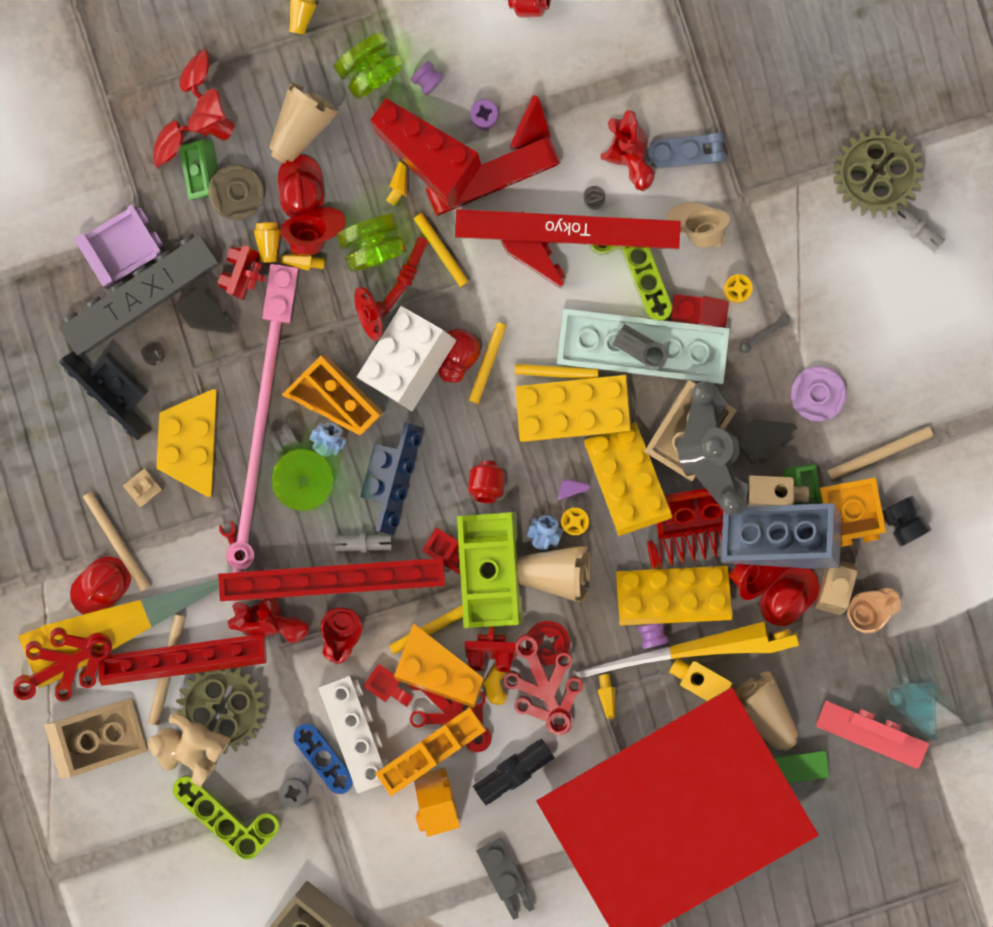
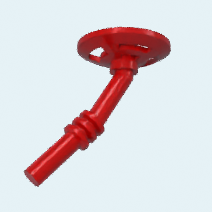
M418 237L407 263L401 267L403 269L399 272L401 276L396 278L398 282L382 303L380 301L376 302L366 288L362 286L356 288L354 299L357 314L363 329L373 341L379 340L382 336V318L385 317V314L389 312L406 288L412 285L413 282L411 280L415 279L414 275L418 272L416 268L427 246V239Z

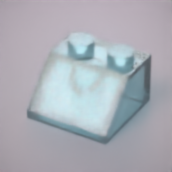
M893 682V688H889L888 691L889 704L893 705L894 710L923 737L937 740L934 682Z

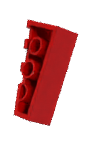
M385 98L370 119L375 134L451 209L481 167L478 152Z

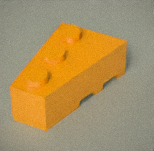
M327 354L321 355L282 394V396L304 405L306 408L329 418V420L358 435L366 433L385 414Z
M413 623L394 674L395 680L475 708L484 678Z
M443 767L426 772L416 779L414 784L419 811H417L415 817L419 831H425L426 836L430 837L460 828L461 819L446 768Z

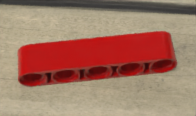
M547 137L482 164L451 209L429 188L425 189V192L435 215L439 216L561 164L551 137Z

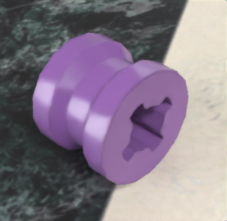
M427 61L415 72L410 80L414 84H419L422 87V92L427 96L443 81L445 75L442 72H437L434 69V65Z
M486 99L475 102L470 111L471 122L476 128L481 130H488L494 127L498 119L497 107L493 102Z
M665 623L646 624L637 627L638 632L643 637V642L641 643L643 649L670 642L669 636L665 635L664 632Z

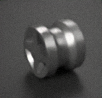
M288 423L284 424L281 430L268 433L281 458L286 456L287 451L301 448Z
M297 778L288 779L279 790L281 802L287 807L292 808L303 804L308 795V788L305 782Z

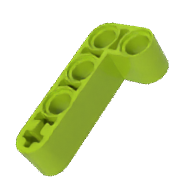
M589 245L592 252L597 255H606L620 249L648 319L664 321L668 318L672 310L671 302L649 248L608 246L602 249L596 245ZM635 250L642 251L646 257L645 262L642 264L633 263L630 257L631 253ZM651 276L654 278L656 287L653 290H645L641 286V279L643 277ZM658 291L661 293V295L656 297L659 306H665L662 312L663 316H659L657 312L652 313L651 310L654 308L655 303L653 298L647 301L646 297L653 296Z
M184 775L173 784L172 790L176 799L242 859L249 860L257 856L280 829V818L275 813L268 811L260 814L248 827L204 785L201 788L196 786L191 780L192 775ZM181 782L183 784L190 782L193 785L190 790L195 795L199 794L200 791L204 795L198 798L193 805L190 801L195 797L190 793L185 795L181 793L183 788ZM203 800H209L213 803V814L205 815L201 812L200 803ZM229 819L234 823L235 831L232 834L222 832L220 828L222 820ZM261 819H272L275 824L274 830L269 833L262 831L260 828ZM248 838L254 841L256 846L254 852L246 853L241 849V841Z

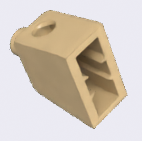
M749 475L745 483L749 484L746 507L793 505V503L808 504L809 487L794 486V480L791 477ZM775 491L782 493L783 498L777 497Z
M840 560V568H824L814 605L815 609L837 615H842L848 609L858 571L855 564Z

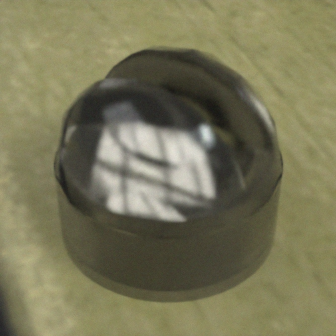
M598 186L588 187L583 194L584 204L591 210L602 208L606 201L604 190ZM600 197H601V199H602V200H599V201H596V202H593V203H589V202H588V201H592V200H595V199H599Z
M160 342L150 343L140 351L143 359L149 365L156 366L155 361L159 360L162 363L165 358V352Z

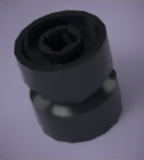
M913 495L882 511L887 525L894 527L892 534L900 547L932 530L925 516H919L920 507ZM908 513L911 520L902 524L899 518Z

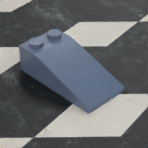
M834 503L748 506L742 514L737 516H731L724 512L721 562L809 569L840 568L842 514Z

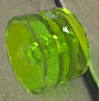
M383 32L375 33L346 52L333 65V69L341 80L351 79L347 88L355 100L362 99L385 85L405 66L397 52L387 53L390 48V42Z
M393 213L362 221L336 234L341 249H355L345 257L350 272L382 265L407 252L402 237L392 236L385 238L398 229Z
M300 449L290 451L279 459L273 468L271 483L274 494L282 504L290 509L306 512L316 510L328 501L333 493L335 478L333 469L325 458L314 451ZM303 475L309 478V483L306 486L299 484V478Z

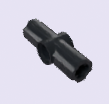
M541 738L529 745L518 755L515 753L495 767L496 770L475 783L472 787L485 806H487L511 789L512 791L532 777L534 772L548 764L555 757Z

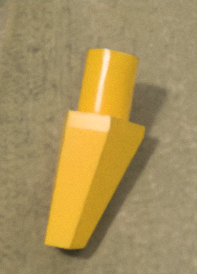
M400 161L389 185L392 191L385 200L394 207L401 196L407 197L408 168Z
M288 254L280 257V263L309 271L310 268L323 269L325 259L312 257V255Z
M603 674L599 676L601 689L598 690V694L606 718L614 719L616 688L611 685L610 674Z

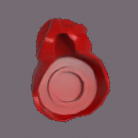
M459 328L447 332L456 342L438 369L439 376L444 382L458 383L462 381L466 371L475 364L481 353L477 337L471 332Z
M343 607L334 608L328 611L322 618L320 627L324 641L322 651L324 658L331 663L341 664L350 657L352 648L359 641L363 627L360 616L354 610Z

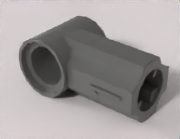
M626 324L621 328L612 344L652 370L662 368L667 362V350L661 343L651 340ZM652 349H658L662 352L663 358L658 363H652L647 359V353Z

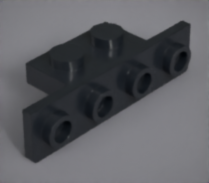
M74 351L62 357L59 363L64 367L65 372L70 377L75 378L84 387L85 392L95 398L103 406L104 411L123 426L124 431L129 436L139 440L150 433L152 429L133 411L149 391L110 352L105 354L93 369L77 356Z

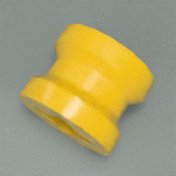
M736 274L726 281L723 292L728 301L740 304L750 297L753 285L747 276Z
M570 508L561 517V526L567 534L572 536L580 535L588 528L589 518L583 509Z

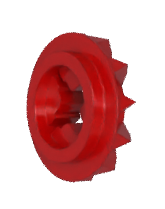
M542 621L535 624L528 634L536 637L538 647L543 643L541 632L548 638L558 635L559 638L553 643L554 654L547 648L537 650V655L542 665H555L556 655L560 651L565 650L569 652L570 638L566 629L559 623ZM525 641L526 649L533 646L531 641ZM566 656L559 657V661L561 662Z

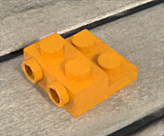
M876 477L819 488L822 504L834 503L842 514L840 547L853 545L852 539L863 537V542L879 540V534L886 533Z

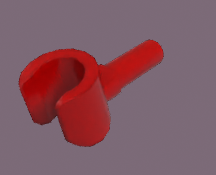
M230 521L233 529L230 533L226 534L224 533L223 526L220 524L219 532L221 535L227 538L230 545L237 541L235 536L238 532L236 525ZM239 550L235 553L236 560L242 559Z

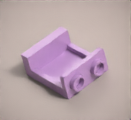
M131 204L127 207V210L88 234L82 233L74 238L100 283L106 289L162 254L160 247L164 244L155 231L149 232L145 225L149 220L141 207L136 210Z

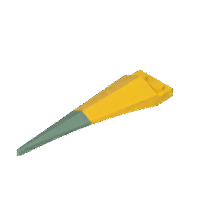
M217 579L50 623L19 635L18 638L25 655L26 645L31 641H38L42 644L43 648L74 653L79 650V648L67 645L55 647L51 644V631L54 628L60 627L65 629L69 635L84 638L94 633H103L111 639L113 650L218 590L219 581ZM56 635L54 637V639L60 640L63 638L62 635ZM97 643V644H94L93 646H94V647H100V646H102V644H101V643ZM33 648L30 650L31 653H37L39 651L37 648ZM27 658L33 674L55 663L42 659L30 660ZM88 659L78 663L76 671L86 666ZM63 672L41 683L38 687L41 688L62 679Z

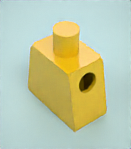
M677 658L669 672L682 680L680 686L706 701L728 688L733 687L734 689L736 686L695 661L689 665ZM697 675L704 677V682L701 685L694 683V678Z

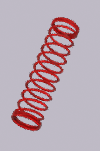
M716 527L714 530V544L709 531L705 529L703 532V546L698 533L694 531L692 534V548L687 535L683 533L681 536V550L677 539L672 535L670 538V552L666 541L661 537L659 540V555L653 540H647L652 569H657L658 564L660 568L663 567L662 541L670 565H674L673 539L680 560L684 564V537L691 558L695 562V535L703 558L706 560V533L714 556L717 558V531L722 541L720 529Z

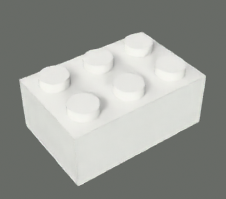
M400 306L357 378L408 410L413 411L456 340L441 328Z

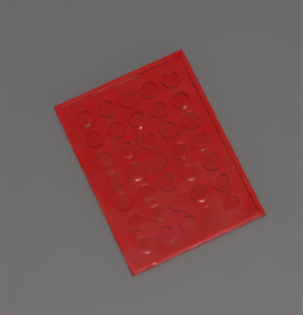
M733 687L728 688L536 800L609 927H661L819 836Z

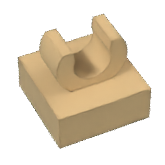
M145 468L123 485L140 508L163 491Z

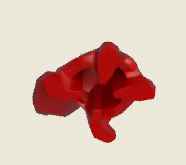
M627 110L624 113L623 119L611 118L608 121V127L615 135L609 150L601 153L600 158L609 163L627 166L629 180L637 190L645 191L651 187L655 178V171L644 161L647 136L638 124L636 113Z
M276 598L264 599L259 604L251 607L245 603L236 602L232 605L235 616L228 620L230 629L241 631L247 636L264 633L266 638L275 634H281L291 644L305 639L310 631L306 622L296 617H282Z

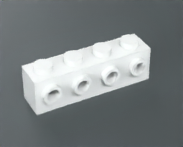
M350 675L320 686L318 688L357 794L382 785L375 773L389 764L387 758L382 760L379 749L383 748L378 732L372 733L369 722H372L373 718L368 705L363 707L359 696L364 694L359 680H353Z

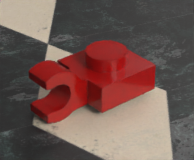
M379 663L363 685V688L385 703L390 697H393L402 705L408 707L413 700L412 696L397 687L400 681L395 680L394 674Z

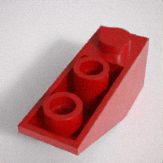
M500 240L509 256L559 289L564 287L562 280L566 276L558 263L553 265L549 258L552 251L548 243Z

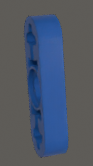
M308 723L297 727L293 735L295 744L329 789L336 794L348 792L353 785L349 770L318 729ZM302 729L306 732L313 731L314 734L311 739L315 745L319 740L323 744V746L317 747L311 755L307 752V749L312 748L307 741L302 743L299 740L302 736L300 732ZM319 751L330 753L331 763L328 766L321 767L316 763L315 756ZM335 763L340 766V768L335 769L340 777L346 775L348 778L345 781V788L333 785L336 779L332 773L328 777L324 774Z

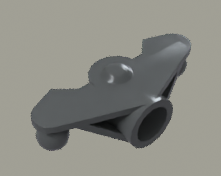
M702 381L696 384L692 390V403L685 434L683 437L676 439L679 460L686 476L695 475L726 514L737 516L742 514L746 508L749 484L732 474L730 466L738 458L740 452L739 442L733 433L720 427L719 417L728 402L713 383Z

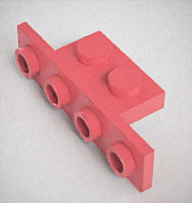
M825 700L816 721V727L916 769L920 768L929 743L901 732L902 726L886 720L884 725L874 721L876 715L860 709L859 714Z

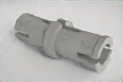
M901 206L898 211L906 216V219L899 214H894L891 217L910 232L909 236L913 239L915 237L918 238L933 253L939 247L931 239H934L940 245L946 240L926 225L928 222L925 219L920 220L910 210L904 209Z
M360 532V535H335V543H347V545H336L335 552H361V554H367V551L392 552V543H380L391 542V534L366 535V532Z

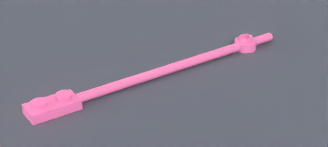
M270 264L262 320L270 321L237 542L230 545L226 552L227 562L233 567L232 572H244V569L252 565L255 557L254 550L248 544L281 323L290 324L298 276V268ZM238 550L245 552V559L242 561L235 559V553Z

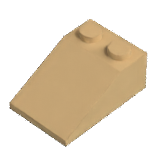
M687 380L644 452L690 481H693L695 475L686 476L683 472L676 446V439L683 437L685 434L692 403V390L696 385L692 381ZM728 404L719 417L720 427L724 430L737 411Z
M131 698L44 724L60 778H70L147 752Z

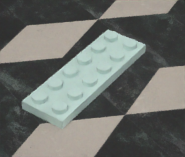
M563 309L556 365L696 382L708 381L713 384L723 385L730 329ZM624 324L651 340L661 343L666 348L667 362L662 368L658 370L649 369L642 362L612 345ZM652 349L647 353V359L652 363H658L663 358L662 352L658 349Z

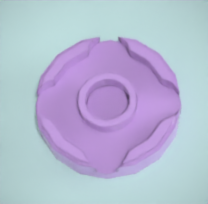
M814 366L805 369L795 378L791 386L790 399L793 408L801 417L809 421L822 422L832 419L842 410L846 402V388L837 372L827 367Z

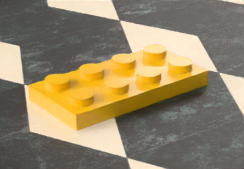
M626 375L515 386L521 443L632 432Z
M636 422L631 424L632 432L603 434L583 440L618 536L672 518L649 454L644 452L646 447Z
M728 566L616 571L619 626L732 620Z

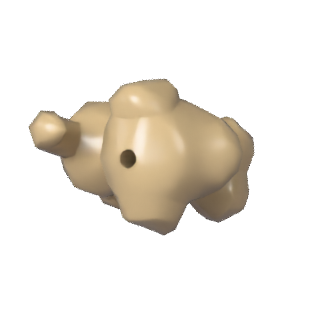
M174 713L170 715L169 723L178 725L183 732L176 728H164L148 740V748L152 755L157 758L163 770H173L179 762L191 768L193 772L191 780L196 786L201 788L217 766L216 761L218 757L224 752L231 739L210 731L199 722H191L182 714Z

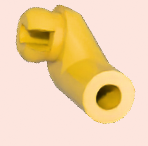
M495 664L484 681V688L487 699L492 704L500 706L507 700V693L502 690L500 683L506 672L495 671Z

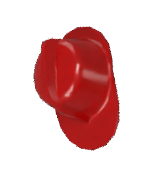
M299 155L293 162L287 160L286 163H282L278 170L277 180L280 204L285 214L293 218L313 209L323 207L322 174L319 165L314 159L306 155Z
M321 207L286 220L281 225L280 233L289 243L292 254L314 255L324 248L326 240L341 233L345 227L346 220L344 214L338 209Z
M112 556L100 557L75 579L71 585L70 599L78 612L84 615L110 608L125 594L130 586L131 575L122 560Z
M737 564L735 568L729 571V577L739 588L740 596L744 600L750 601L763 594L776 578L789 567Z
M789 567L783 571L761 596L759 605L765 620L777 626L790 625L798 620L817 598L819 583L814 572L808 568Z

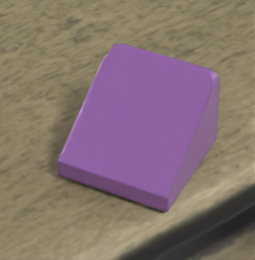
M563 479L561 481L558 501L588 491L589 484Z

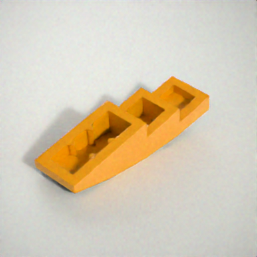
M469 707L375 774L389 795L393 796L485 732L486 728L472 708Z

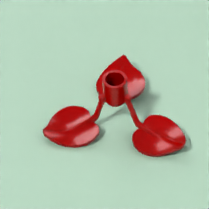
M206 49L196 54L181 73L180 89L185 93L191 90L199 100L189 119L188 126L182 125L180 127V123L174 120L167 124L158 135L153 152L154 165L158 169L160 165L169 162L178 153L183 142L184 132L200 133L204 136L211 134L225 141L234 130V122L226 118L222 109L218 91L210 89L203 95L198 91V86L205 81L209 71V54Z

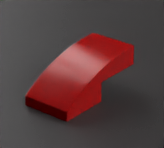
M436 527L423 547L422 552L433 559L443 558L444 565L460 575L458 541Z

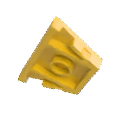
M215 389L159 413L156 469L206 497H212L217 407V390Z

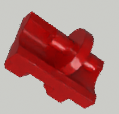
M242 245V248L230 247L226 258L227 262L235 264V268L232 274L222 272L217 285L225 289L226 293L244 300L247 290L253 291L257 281L262 283L266 281V277L260 275L263 264L258 263L259 252Z
M489 626L488 634H478L477 641H465V654L469 667L474 671L481 672L484 671L485 659H494L495 671L509 673L513 660H516L517 657L516 642H505L506 635H495V627Z

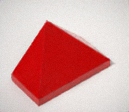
M536 95L532 96L512 139L510 149L513 151L541 139L551 137L539 97Z

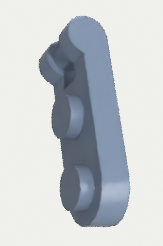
M724 133L661 139L651 144L647 157L652 166L661 169L726 162V152H723L722 143L725 142ZM711 144L712 154L704 155L703 145Z

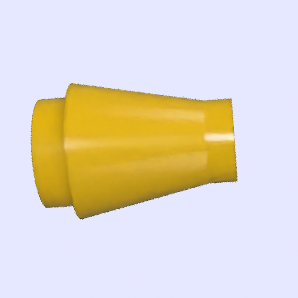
M290 0V32L305 35L317 7L315 4L316 0Z
M278 222L256 223V230L253 231L260 255V262H277V251L281 234L280 229H278Z

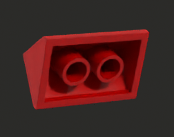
M706 488L664 495L672 518L656 523L659 540L661 537L670 539L672 535L675 538L681 537L683 533L690 536L694 531L702 534L705 529L709 532H714L716 527L720 531L723 530L724 511Z

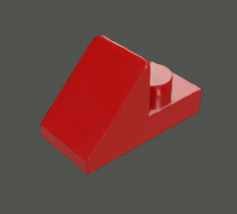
M674 294L670 321L726 328L729 301L708 296L695 297Z

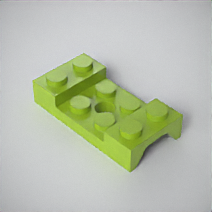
M516 512L457 516L464 628L523 624L522 596H519L516 540H518ZM487 562L493 563L496 568V573L492 578H486L482 573V567Z

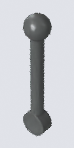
M786 315L781 316L773 326L748 343H742L740 345L741 352L748 353L753 345L779 327L787 326L790 322L789 317Z

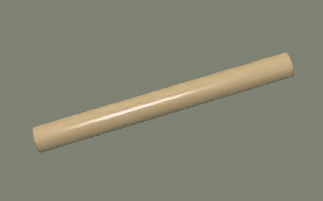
M926 427L827 471L828 476L833 481L934 436L930 427Z
M91 491L84 495L83 499L140 591L142 592L149 588L151 585L94 493Z
M174 615L167 647L179 645L185 616ZM170 677L158 679L148 719L149 724L159 725Z

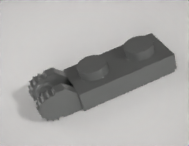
M502 838L477 849L476 852L512 919L515 920L519 916L515 905H513L509 897L517 893L520 894L524 907L529 912L534 910V906L525 890L526 886Z

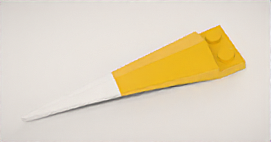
M760 622L579 670L575 673L576 676L583 678L628 666L674 658L730 653H773L799 646L800 639L798 632L791 633L790 628L774 632V638L770 639L765 622Z

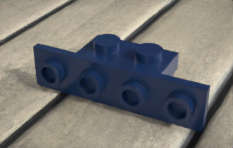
M404 422L397 449L374 443L360 497L382 503L376 531L394 535L396 528L399 526L400 513L403 502L407 497L410 476L415 468L414 461L417 450L422 442V427Z

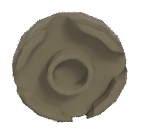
M229 165L218 170L211 178L208 187V197L213 209L221 217L231 221L243 220L257 212L264 198V189L259 176L254 171L252 172L243 165Z

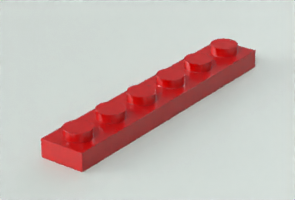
M263 633L111 654L99 661V682L101 686L265 664L267 663L266 638Z

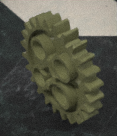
M871 128L869 137H866L861 131L859 132V141L852 137L849 138L850 148L842 145L841 150L845 156L836 155V161L841 164L833 166V172L840 174L833 177L835 184H841L836 188L837 194L846 193L842 198V202L852 201L850 206L852 211L858 206L861 207V216H864L867 210H869L874 219L877 211H881L883 217L887 218V210L890 209L895 215H898L897 206L900 205L907 209L908 203L906 199L916 200V195L912 191H921V185L917 183L918 181H924V174L919 173V171L924 169V163L917 162L921 158L920 152L912 154L915 144L912 143L906 146L905 135L897 140L895 130L890 136H886L885 128H882L880 135H876L874 129ZM872 150H879L883 153V156L879 159H872L868 154ZM894 154V157L883 168L884 176L879 174L874 179V171L879 172L888 156ZM901 165L906 171L901 175H895L891 172V168ZM858 171L866 174V178L862 181H855L851 176ZM873 181L868 192L864 193L863 189ZM879 187H884L889 190V193L884 197H878L874 194V191Z
M238 667L235 672H232V668L207 671L204 675L194 673L197 680L194 681L189 678L185 680L190 686L189 689H179L185 697L176 700L178 704L183 705V709L177 710L175 713L184 715L191 722H199L196 719L195 713L200 707L206 708L210 713V718L208 722L201 724L209 729L218 712V709L214 707L215 704H220L223 701L228 687L232 685L233 691L225 704L228 713L224 712L220 715L217 725L212 732L230 738L228 746L231 745L235 752L238 751V742L248 746L246 737L249 736L255 739L257 735L253 729L263 728V725L258 722V718H266L267 716L259 712L260 708L267 706V703L259 702L258 699L265 692L255 691L259 681L251 684L249 682L251 673L244 677L241 676L242 667ZM211 682H217L222 687V693L219 697L214 698L208 694L207 688ZM236 694H243L247 698V706L244 709L240 710L234 707L233 697ZM225 719H229L235 724V732L231 735H227L221 730V723ZM228 746L224 750L223 754H227Z

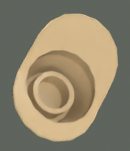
M686 202L670 209L667 214V220L681 221L680 232L687 234L691 243L696 247H722L724 244L725 228L730 223V216L727 212L700 203Z

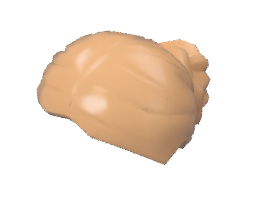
M882 588L878 591L862 592L852 597L847 609V616L851 625L862 633H875L879 631L889 621L891 616L901 610L900 594L894 589Z

